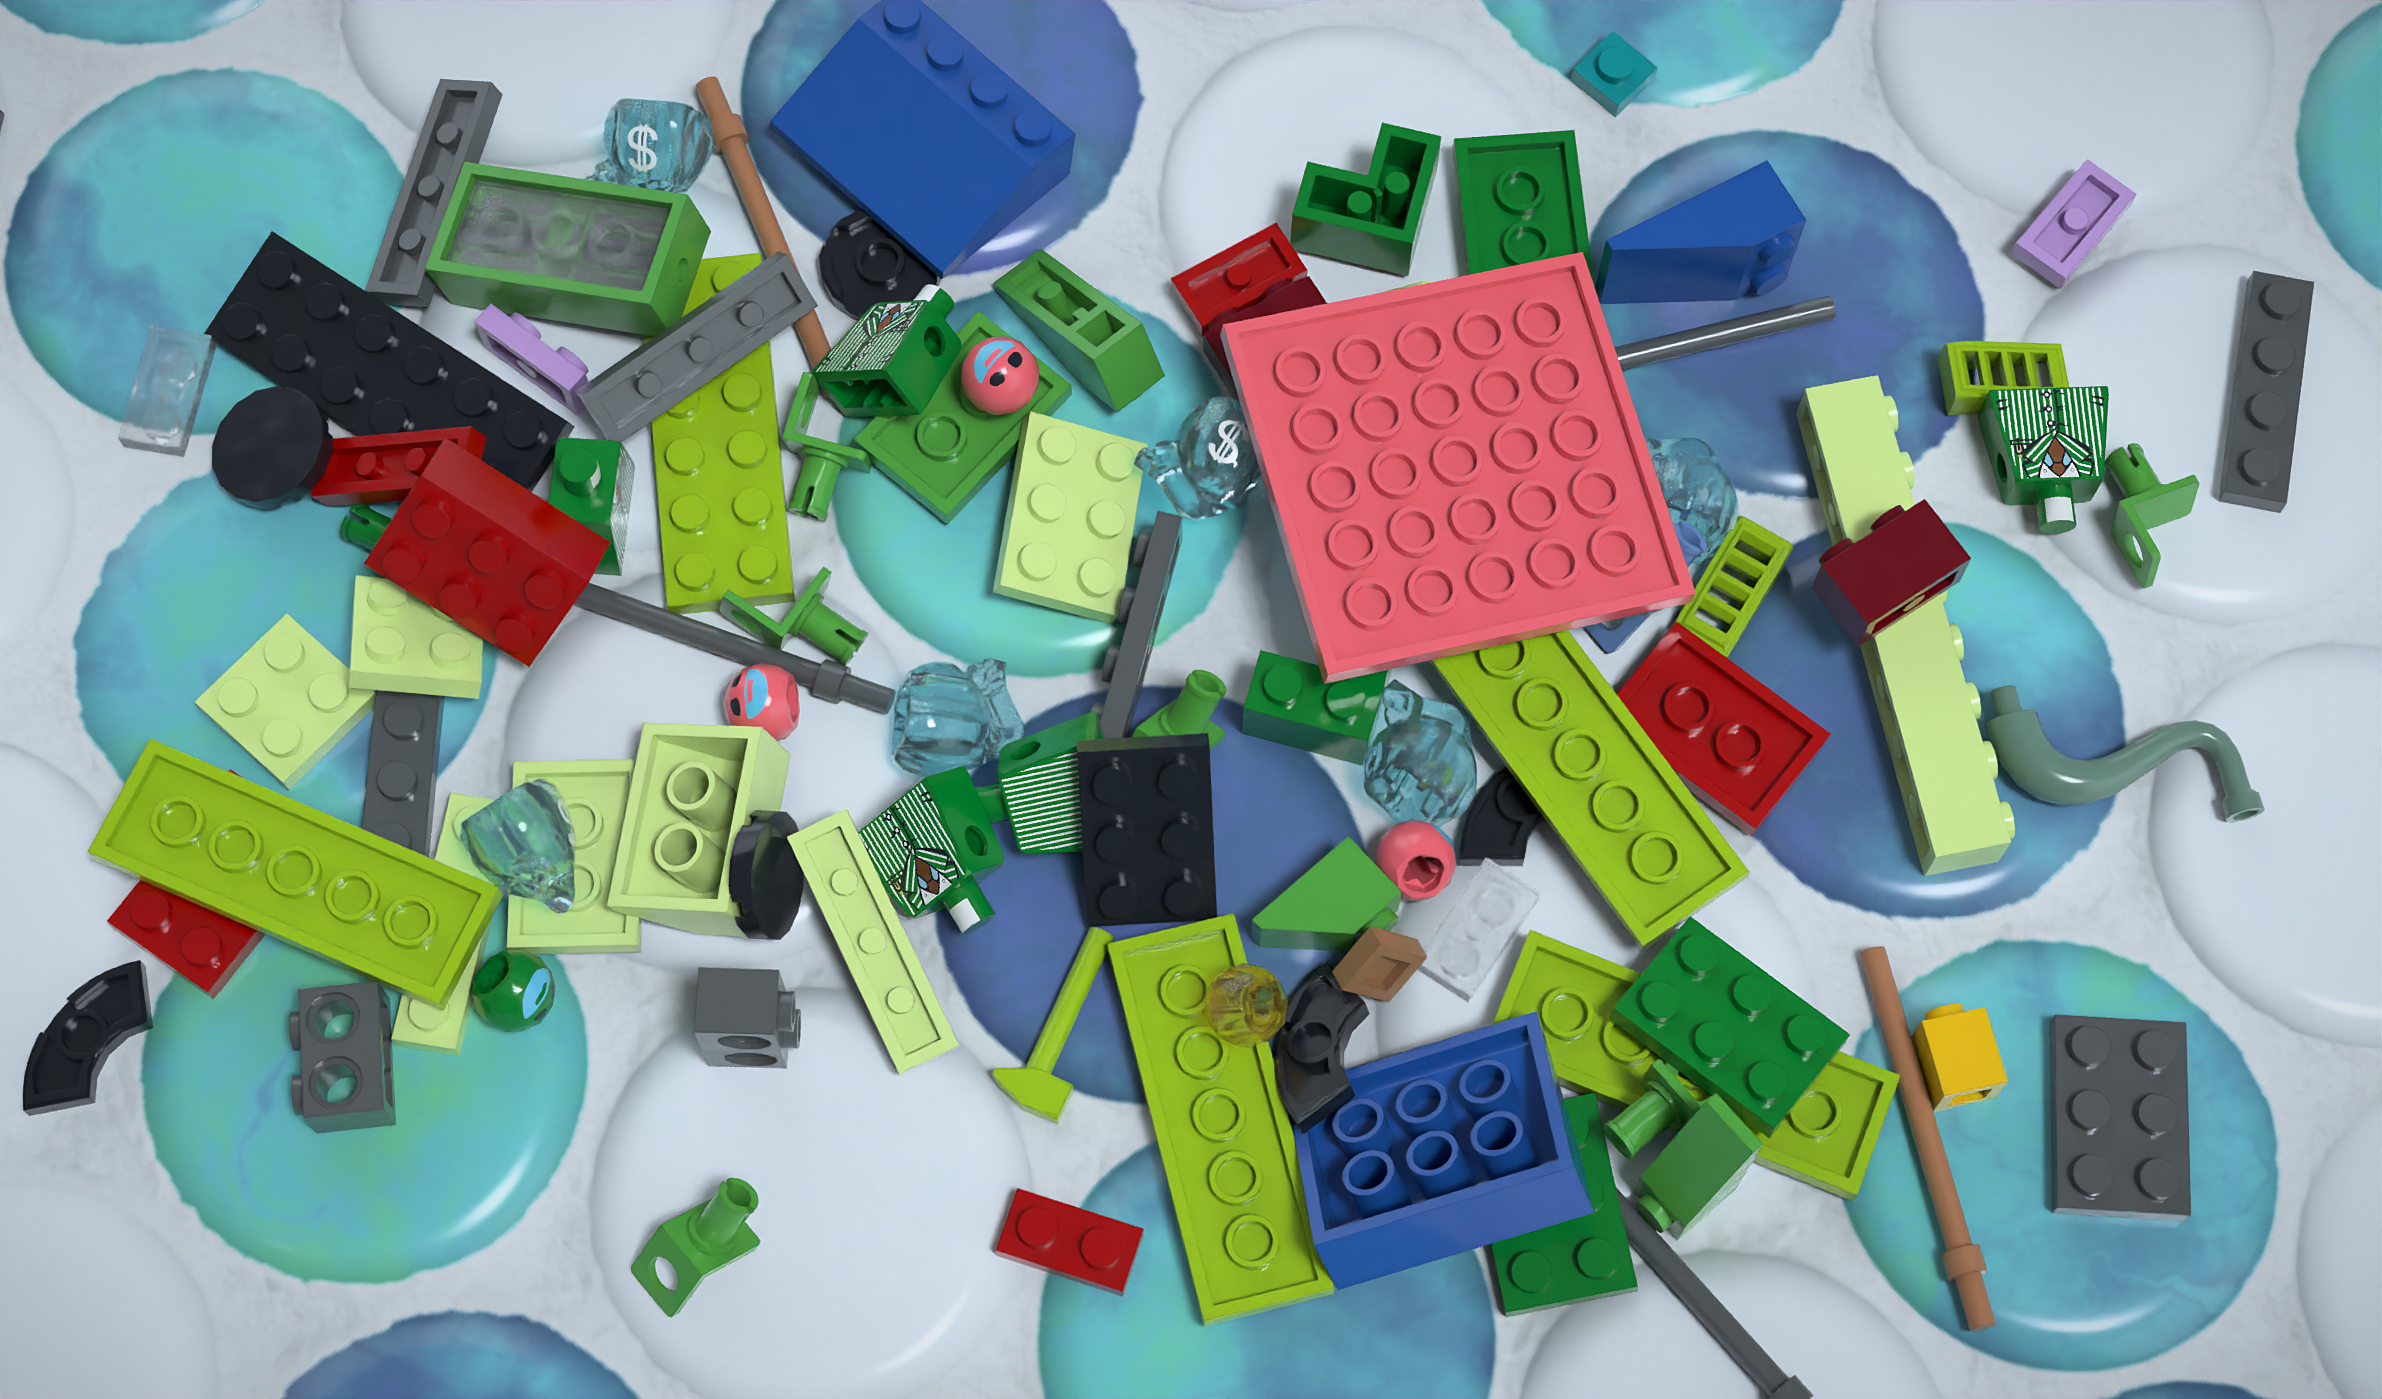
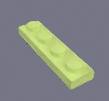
M451 793L435 860L500 888L511 841L512 802ZM492 918L444 1011L402 993L391 1038L396 1046L460 1056L473 1003L472 989L474 977L482 965Z
M844 809L788 836V841L898 1073L901 1075L959 1047L960 1045L848 810Z

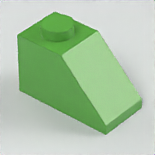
M1348 836L1252 919L1251 939L1259 947L1349 952L1370 926L1391 931L1399 921V917L1395 913L1399 910L1402 891Z

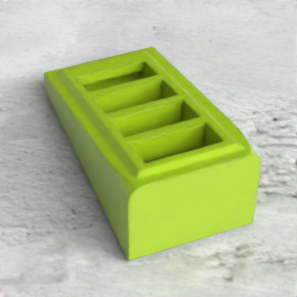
M1990 341L1949 342L1944 344L1938 357L1947 416L1979 413L1989 390L2069 387L2061 344ZM2047 362L2051 387H2040L2035 363ZM2013 365H2023L2026 386H2017ZM1991 367H2000L2003 386L1993 384ZM1969 369H1977L1980 385H1970Z
M1738 516L1696 585L1695 596L1690 603L1685 604L1676 621L1728 658L1786 566L1793 550V545L1744 516ZM1726 566H1729L1757 583L1754 588H1751L1723 572ZM1712 588L1719 590L1743 604L1740 611L1709 594ZM1701 608L1731 625L1727 634L1695 616Z

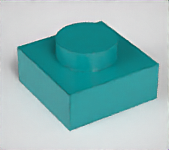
M1612 31L1573 69L1571 81L1616 117L1655 80L1658 67Z

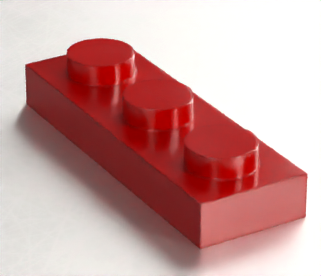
M468 426L333 438L332 456L325 474L313 487L311 497L325 506L402 501L406 498L444 438L449 439L481 460L486 436L473 427Z

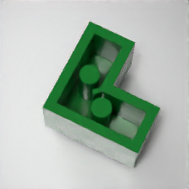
M1382 122L1367 175L1307 161L1292 214L1290 244L1293 249L1409 276L1437 172L1442 136Z
M1260 650L1243 708L1242 734L1365 766L1392 669L1324 684L1319 665Z

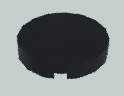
M863 209L842 218L831 230L832 235L827 239L825 247L823 244L819 255L824 290L836 308L857 321L876 303L914 300L925 285L931 284L938 287L941 279Z
M281 386L257 390L237 402L220 422L212 443V468L220 485L246 506L265 510L281 507L277 503L285 502L291 497L297 501L308 494L325 474L333 453V436L329 433V425L326 421H329L325 411L301 391Z
M755 810L749 816L753 824L742 825L740 832L735 837L730 858L729 893L731 894L732 902H741L744 917L735 916L737 926L749 939L781 940L790 931L796 919L803 893L804 872L787 838L799 830L796 822L788 812Z

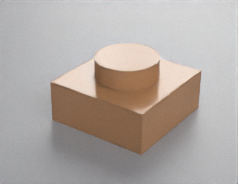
M1370 926L1332 972L1342 990L1390 1002L1427 959V955L1418 939Z

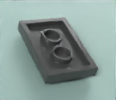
M2054 1015L2050 1020L2052 1213L2186 1221L2191 1216L2186 1022Z

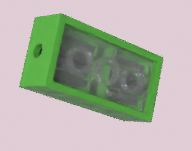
M464 162L425 270L451 304L486 309L492 304L504 313L512 314L517 312L523 316L656 336L681 319L711 230L688 194Z

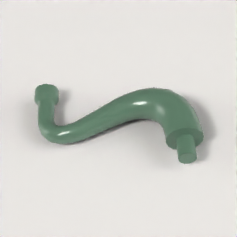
M2002 686L1990 693L1997 717L1986 724V730L2001 766L2017 786L2038 800L2062 806L2090 804L2111 797L2127 788L2175 753L2187 748L2199 747L2207 751L2217 765L2226 795L2222 802L2226 821H2244L2256 817L2265 811L2260 793L2251 789L2242 757L2236 745L2226 732L2211 723L2196 720L2176 722L2105 757L2090 760L2073 759L2060 753L2053 747L2044 733L2038 713L2035 710H2022L2015 686Z

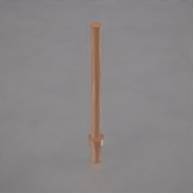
M714 76L706 77L696 84V90L710 121L707 126V132L717 153L724 154L766 258L768 259L778 251L785 253L799 273L746 147L749 136L740 115L732 113L718 78ZM815 309L794 322L813 369L831 350ZM821 387L825 398H830L828 394L824 391V389Z
M1884 946L1866 949L1860 953V957L1894 1073L1901 1075L1898 1087L1946 1247V1252L1941 1254L1949 1282H1956L1970 1332L1985 1330L1994 1327L1996 1322L1982 1275L1987 1272L1982 1250L1979 1244H1972L1886 949Z

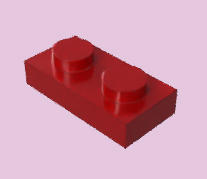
M1274 223L1172 277L1171 290L1201 337H1203V334L1208 331L1207 327L1210 321L1221 312L1233 307H1237L1242 311L1261 302L1260 297L1262 293L1272 284L1285 278H1291L1294 282L1307 277L1308 270L1278 224Z
M1017 1188L996 1248V1255L1123 1297L1144 1236V1229Z

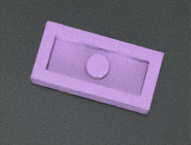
M2087 159L2020 237L2011 254L2061 289L2129 209L2137 194Z
M492 304L474 321L483 345L487 350L575 415L579 416L586 408L575 391L588 383L586 374L589 370L573 352L565 347H560L555 351L540 340L542 337L540 332L524 316L517 312L507 316Z

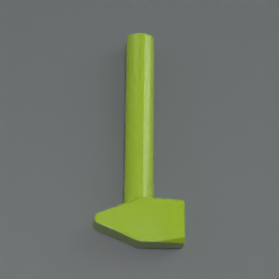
M1097 927L1089 928L1026 1067L995 1068L993 1070L994 1082L1021 1110L1056 1124L1062 1118L1072 1096L1074 1085L1051 1075L1107 954V944L1113 941L1114 937L1105 930Z

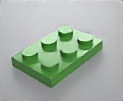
M980 311L956 333L961 340V350L921 415L876 416L854 438L855 449L866 452L870 461L946 524H949L1017 453L1022 421L1026 415L1032 411L1051 417L1072 395L1071 384L1036 357L1039 367V386L1026 406L1014 413L993 415L980 411L964 394L961 383L962 364L971 348L985 339L999 336L1012 338Z

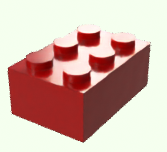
M444 438L365 560L364 565L530 667L590 582L610 541L449 439Z

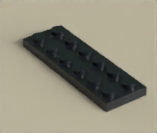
M273 231L204 332L206 336L281 385L301 391L320 406L327 415L360 436L471 426L486 436L481 460L531 492L555 458L558 438H568L575 427Z

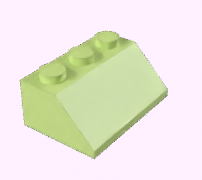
M644 723L607 907L616 912L695 934L747 937L737 926L735 916L744 917L741 902H732V897L729 893V869L733 845L742 825L753 824L749 816L755 810H781L791 754L763 727Z

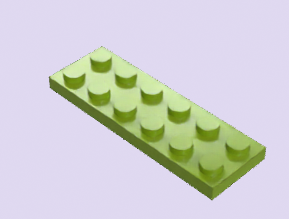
M761 253L701 259L682 317L763 262ZM644 335L645 343L655 336ZM769 339L652 421L667 608L669 611L680 615L720 610L722 597L727 590L734 592L753 606L796 602L771 340Z
M1569 630L1429 661L1642 951L1685 922L1690 916L1692 917L1748 878L1750 871Z
M151 738L87 851L94 860L370 980L378 981L386 987L444 1011L503 896L500 888Z
M1234 913L1108 943V954L1204 1327L1333 1295L1335 1288L1332 1278L1314 1247L1296 1143L1287 1109L1277 1086L1274 1070L1275 1064L1257 998L1247 991L1249 984L1253 983L1248 967L1240 966L1241 964H1247ZM1236 967H1241L1247 972L1239 978H1234L1230 975L1231 970Z
M1533 930L1529 931L1493 1024L1537 1011L1559 1084L1585 1095L1595 1093L1597 1100L1623 1110L1646 1093L1641 1084L1650 1065L1657 1059H1660L1664 1064L1667 1063V1061L1609 1018L1613 1007L1642 973ZM1839 1051L1770 1138L1737 1115L1763 1143L1753 1162L1854 1201L1861 1187L1901 1075ZM1678 1073L1677 1079L1696 1101H1703L1710 1097L1711 1094L1683 1073ZM1673 1123L1668 1126V1128L1679 1132V1129Z

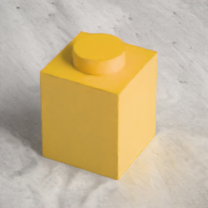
M1955 1003L1928 1011L1925 1014L1926 1020L1921 1021L1911 1037L1933 1112L1996 1098L2008 1083V1079L1986 1007L1965 1011L1963 1004Z

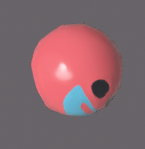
M1006 336L985 339L971 348L962 364L961 383L964 394L980 411L993 415L1010 414L1018 411L1031 401L1038 389L1039 367L1036 357L1021 341Z
M759 663L743 668L729 682L723 702L727 722L730 726L763 727L776 741L786 739L797 728L800 706L798 688L793 674L779 666Z
M1411 819L1394 825L1380 838L1375 853V864L1402 891L1401 899L1420 902L1437 896L1451 883L1456 868V853L1452 840L1442 829L1431 822Z

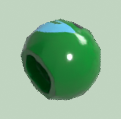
M510 949L490 957L474 977L472 995L476 1011L488 1025L506 1032H522L540 1024L553 1006L555 983L551 970L540 957L520 949Z

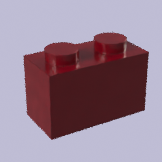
M1925 499L1906 511L1901 505L1891 508L1871 525L1870 529L1872 532L1856 543H1853L1850 538L1843 539L1828 549L1819 559L1821 567L1812 589L1857 648L1959 583L1971 560L1965 549Z

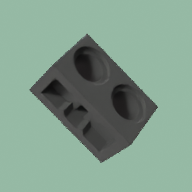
M698 968L694 1034L708 1066L787 1069L788 1048L799 1049L801 1010L795 1009V992L786 991L779 970Z
M373 981L298 989L299 1011L290 1012L289 1034L292 1048L294 1051L301 1050L302 1075H293L291 1082L292 1102L296 1115L303 1114L305 1121L317 1134L396 1125L390 998L380 983ZM343 1014L354 1016L353 1026L347 1034L336 1039L325 1037V1029L333 1018ZM346 1077L357 1079L355 1092L349 1099L340 1103L328 1102V1091L336 1081Z

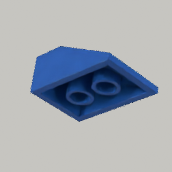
M1768 160L1607 239L1595 286L1599 303L1738 300L1753 291L1758 295L1766 294L1780 286L1787 279L1806 218Z

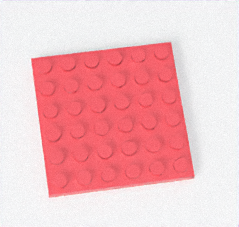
M1583 252L1223 324L1220 337L1324 684L1690 603L1696 592Z

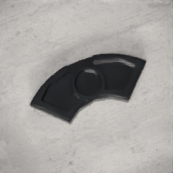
M1507 767L1497 773L1481 789L1468 812L1461 836L1458 866H1523L1527 842L1545 818Z
M141 960L105 971L76 989L66 998L69 1002L57 1013L44 1033H39L30 1053L24 1075L23 1111L29 1116L95 1103L97 1078L109 1055L129 1037L153 1028L146 966Z
M1328 961L1302 984L1285 1010L1281 1020L1283 1028L1278 1042L1277 1056L1274 1058V1070L1278 1089L1289 1115L1302 1135L1356 1096L1345 1074L1344 1052L1352 1032L1370 1014L1366 1003L1358 994L1341 989L1332 972L1334 967Z

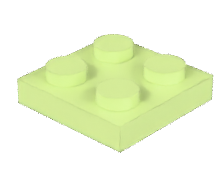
M356 575L353 592L348 688L479 699L482 683L483 638L387 578Z
M286 613L195 701V704L203 714L289 791L375 707L376 693L370 689L348 688L349 668Z

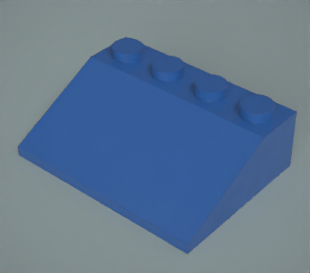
M881 0L860 16L770 121V128L941 279L945 278L1070 174L1076 135L1075 132L921 0Z
M1537 1011L1345 1070V1074L1356 1096L1303 1135L1292 1120L1314 1247L1337 1290L1594 1213L1582 1159Z

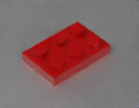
M1677 621L1617 693L1618 697L1687 789L1752 837L1822 750L1831 735L1827 730Z
M231 769L228 771V772L233 773V774H235V775H237V776H240L239 774H237L236 772H234V771L231 770ZM142 880L135 885L107 920L114 930L213 1000L266 935Z

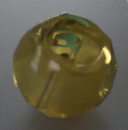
M1244 963L1223 970L1214 979L1208 988L1205 1003L1208 1022L1216 1035L1235 1046L1249 1048L1273 1039L1285 1024L1288 1008L1285 989L1277 976L1258 965Z

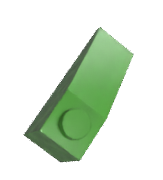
M1041 248L993 283L998 294L1076 379L1116 412L1140 397L1143 392L1165 377L1143 324Z
M1715 1093L1701 1106L1641 1174L1632 1191L1639 1198L1635 1202L1637 1210L1657 1232L1663 1233L1667 1229L1678 1241L1736 1190L1763 1143L1720 1096Z

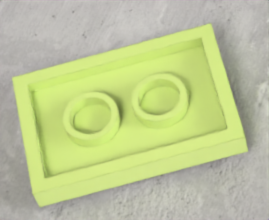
M1030 411L1022 421L993 593L1112 624L1118 618L1124 592L1147 444Z
M636 759L513 762L507 928L508 950L520 949L530 954L641 952L642 919L613 911L607 907ZM560 799L565 803L568 810L567 812H565L566 810H564L565 808H563L562 805L561 809L566 818L569 815L568 819L570 818L573 826H570L571 824L567 823L562 817V814L558 807V801ZM569 833L571 834V836L573 833H575L573 836V840L575 839V844L573 845V847L569 841Z

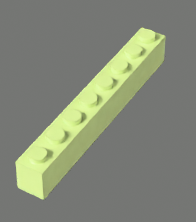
M1878 375L1806 388L1796 416L1832 546L1846 538H1850L1853 543H1856L1872 532L1870 529L1871 525L1891 508L1901 505L1906 511L1915 505L1911 493V488L1914 487L1915 483L1913 464L1908 452L1899 451L1894 433L1898 430L1897 408L1892 396L1883 395ZM1947 590L1860 646L1924 876L1999 862L2011 844V839L2015 836V822L2011 807L2007 801H1999L1993 780L1998 776L1995 750L1990 741H1982L1977 724V719H1980L1981 716L1979 694L1973 682H1965L1960 661L1964 658L1962 635L1956 623L1949 624L1943 605L1947 601Z

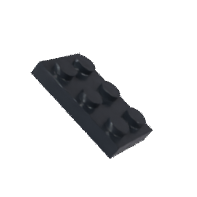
M1208 733L1077 741L1088 927L1195 921L1216 918L1217 901Z

